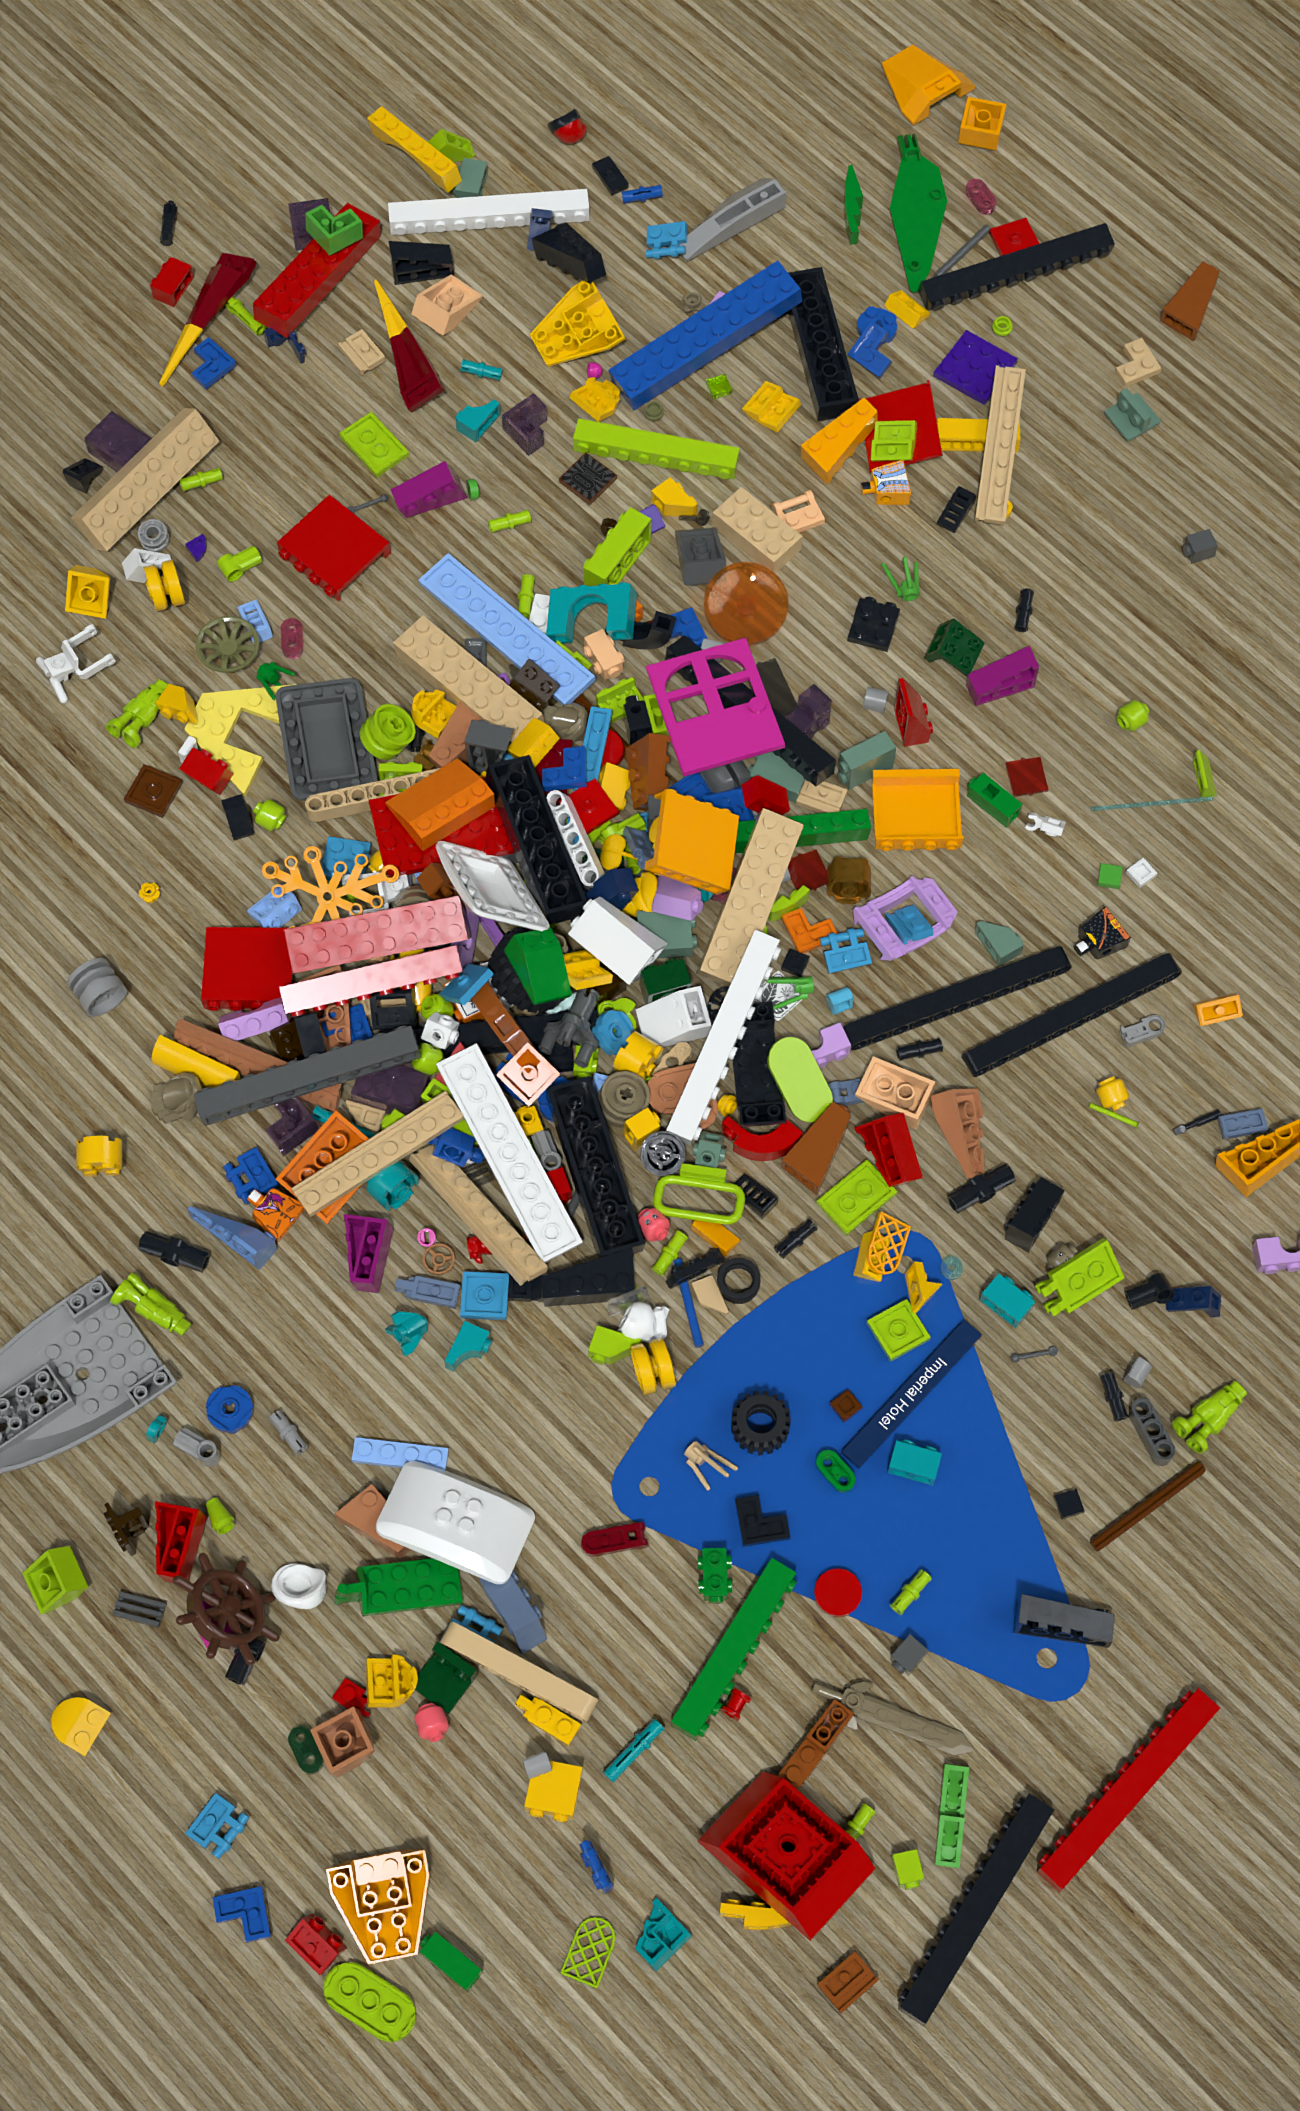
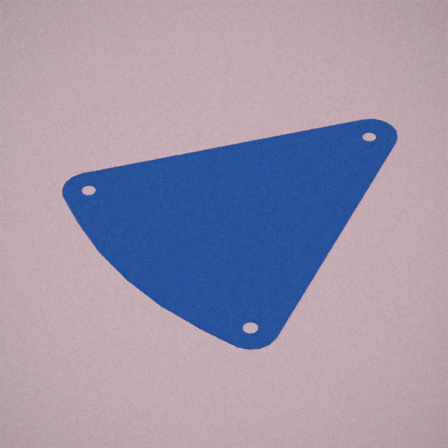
M909 1232L902 1256H909L913 1261L923 1263L924 1271L927 1274V1282L942 1284L936 1294L916 1313L931 1337L928 1342L891 1362L889 1361L866 1323L867 1320L905 1299L910 1303L905 1274L895 1270L891 1274L882 1275L881 1282L854 1276L860 1246L786 1285L722 1335L684 1373L677 1382L676 1387H673L645 1423L615 1469L611 1483L613 1500L619 1510L632 1521L637 1523L644 1522L646 1527L700 1551L703 1548H726V1555H731L732 1565L759 1577L771 1558L796 1572L795 1580L797 1584L793 1592L814 1601L815 1585L822 1574L837 1568L847 1570L856 1576L862 1589L861 1602L857 1609L848 1616L902 1640L912 1635L929 1652L1036 1699L1048 1702L1067 1700L1078 1693L1088 1679L1090 1661L1085 1644L1013 1633L1016 1605L1022 1594L1069 1605L1070 1602L974 1346L860 1469L841 1454L848 1444L964 1321L940 1253L933 1242L921 1233ZM898 1234L892 1236L895 1244L901 1242ZM901 1245L896 1247L897 1250H898V1253H899V1250H900ZM894 1249L888 1250L890 1258L896 1257ZM889 1263L885 1264V1272L891 1270ZM846 1390H849L863 1408L844 1423L829 1404ZM754 1391H759V1395H763L764 1391L769 1392L768 1396L771 1397L773 1394L777 1395L778 1401L783 1400L785 1408H788L790 1412L791 1423L787 1440L781 1444L780 1449H773L771 1454H768L767 1451L763 1452V1455H758L756 1451L753 1454L748 1453L747 1448L743 1450L740 1448V1443L735 1442L734 1434L731 1432V1419L734 1407L737 1406V1402L740 1399L744 1400L746 1394L749 1393L752 1396ZM764 1413L753 1414L747 1419L748 1427L756 1433H767L775 1426L773 1419ZM896 1440L900 1442L901 1440H909L915 1443V1446L922 1448L930 1446L936 1448L939 1453H942L933 1486L888 1473ZM695 1441L707 1446L711 1451L738 1467V1470L735 1471L709 1456V1458L729 1473V1477H725L706 1461L701 1466L696 1464L710 1486L709 1491L705 1489L693 1469L686 1463L689 1458L684 1453ZM824 1450L834 1451L852 1470L856 1481L851 1491L847 1493L836 1491L816 1468V1459L819 1453ZM830 1461L823 1462L825 1467L832 1466ZM653 1477L658 1481L660 1488L656 1495L645 1496L641 1493L639 1485L642 1479ZM844 1478L839 1480V1483L842 1485L848 1483ZM759 1495L763 1518L786 1514L790 1540L743 1547L735 1499ZM922 1569L923 1572L925 1571L930 1575L932 1580L919 1593L920 1597L916 1601L913 1600L904 1613L899 1615L893 1611L890 1604L903 1591L902 1587L905 1584H909L918 1571ZM1045 1648L1053 1650L1057 1655V1663L1054 1667L1048 1669L1042 1668L1037 1662L1038 1652Z

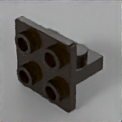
M528 659L508 686L541 712L545 706H554L557 703L553 695L559 689L560 684L532 659Z
M294 1019L270 1030L269 1038L279 1053L281 1060L290 1062L305 1059Z
M109 1502L104 1504L107 1511L103 1514L112 1531H118L114 1533V1536L122 1551L128 1550L131 1556L135 1555L128 1538L140 1536L149 1527L139 1507L117 1518Z

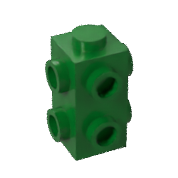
M703 1548L702 1556H698V1570H703V1579H698L699 1594H704V1601H709V1604H722L723 1600H728V1593H732V1578L727 1579V1569H732L731 1555H726V1548Z

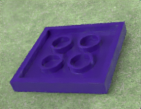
M966 330L936 368L933 377L979 403L986 405L992 397L996 365L1002 368H1014L1018 358Z

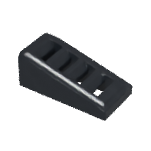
M958 486L939 517L937 525L955 534L975 504L976 495ZM955 503L958 504V505H960V506H962V507H964V508L962 509V508L956 506ZM950 511H953V512L959 514V516H957V515L951 513ZM948 517V518H950V519H952V520H954V521H956V522H955V524H954V523H952V522L946 520L945 518Z
M744 1173L734 1184L740 1187L746 1182L748 1185L743 1189L744 1194L751 1188L754 1189L749 1196L745 1195V1205L763 1219L778 1204V1198ZM759 1193L761 1196L754 1202L752 1199ZM766 1199L767 1202L761 1207L759 1204Z

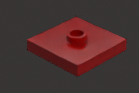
M1027 218L989 230V234L1000 256L1040 244Z
M595 778L587 783V787H581L568 795L574 804L587 835L619 814L618 809Z

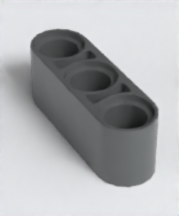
M1139 1398L1132 1404L1129 1410V1418L1152 1461L1158 1466H1165L1172 1460L1175 1454V1446L1151 1402L1145 1398ZM1135 1408H1143L1146 1411V1415L1137 1414ZM1153 1428L1158 1435L1151 1436L1147 1433L1146 1429ZM1158 1449H1165L1169 1456H1160Z

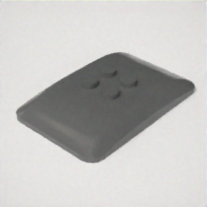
M345 678L290 685L277 690L276 704L290 789L295 799L306 801L309 796L377 781L373 755L364 747L360 739V728L367 718L361 685L356 679Z

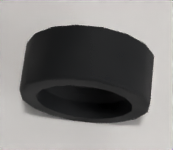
M733 1258L727 1260L720 1267L717 1273V1286L722 1297L733 1304H744L751 1301L757 1295L760 1289V1273L752 1261L745 1258ZM733 1269L746 1270L752 1277L750 1289L743 1293L730 1291L725 1284V1277L728 1272Z

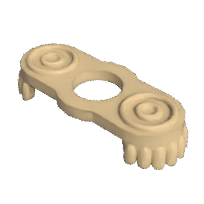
M678 1042L669 1053L662 1057L661 1063L656 1067L653 1075L662 1070L670 1069L666 1065V1060L670 1057L678 1060L679 1064L677 1067L683 1066L688 1057H692L690 1045L686 1042Z

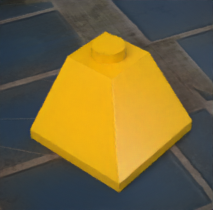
M75 565L69 569L65 611L106 619L110 576L96 568Z

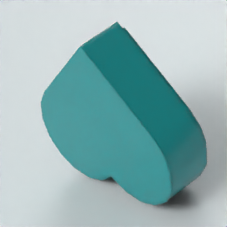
M159 1414L152 1421L146 1433L148 1441L154 1444L157 1442L168 1422L165 1416Z

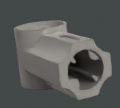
M549 1130L536 1132L530 1137L545 1172L562 1167L561 1157L557 1153ZM548 1162H555L557 1164L552 1168L546 1166Z
M185 1427L176 1435L173 1445L201 1461L204 1466L213 1467L219 1463L221 1453L212 1441L203 1439ZM207 1450H213V1454L210 1457H203Z

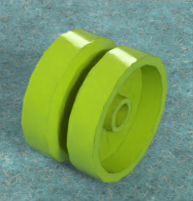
M384 704L376 709L361 725L360 739L364 747L373 756L384 760L394 759L414 739L416 733L415 724L404 709L396 705Z

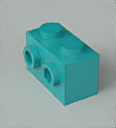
M999 1273L982 1292L979 1300L1015 1329L1031 1312L1035 1304L1029 1292L1021 1291L1009 1277H1003Z
M896 1440L888 1473L933 1486L942 1453H939L936 1448L924 1446V1448L915 1446V1443L909 1440H901V1442Z

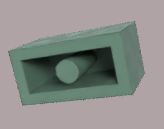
M463 158L462 165L458 166L462 181L452 189V193L455 194L456 198L482 196L488 175L487 162Z

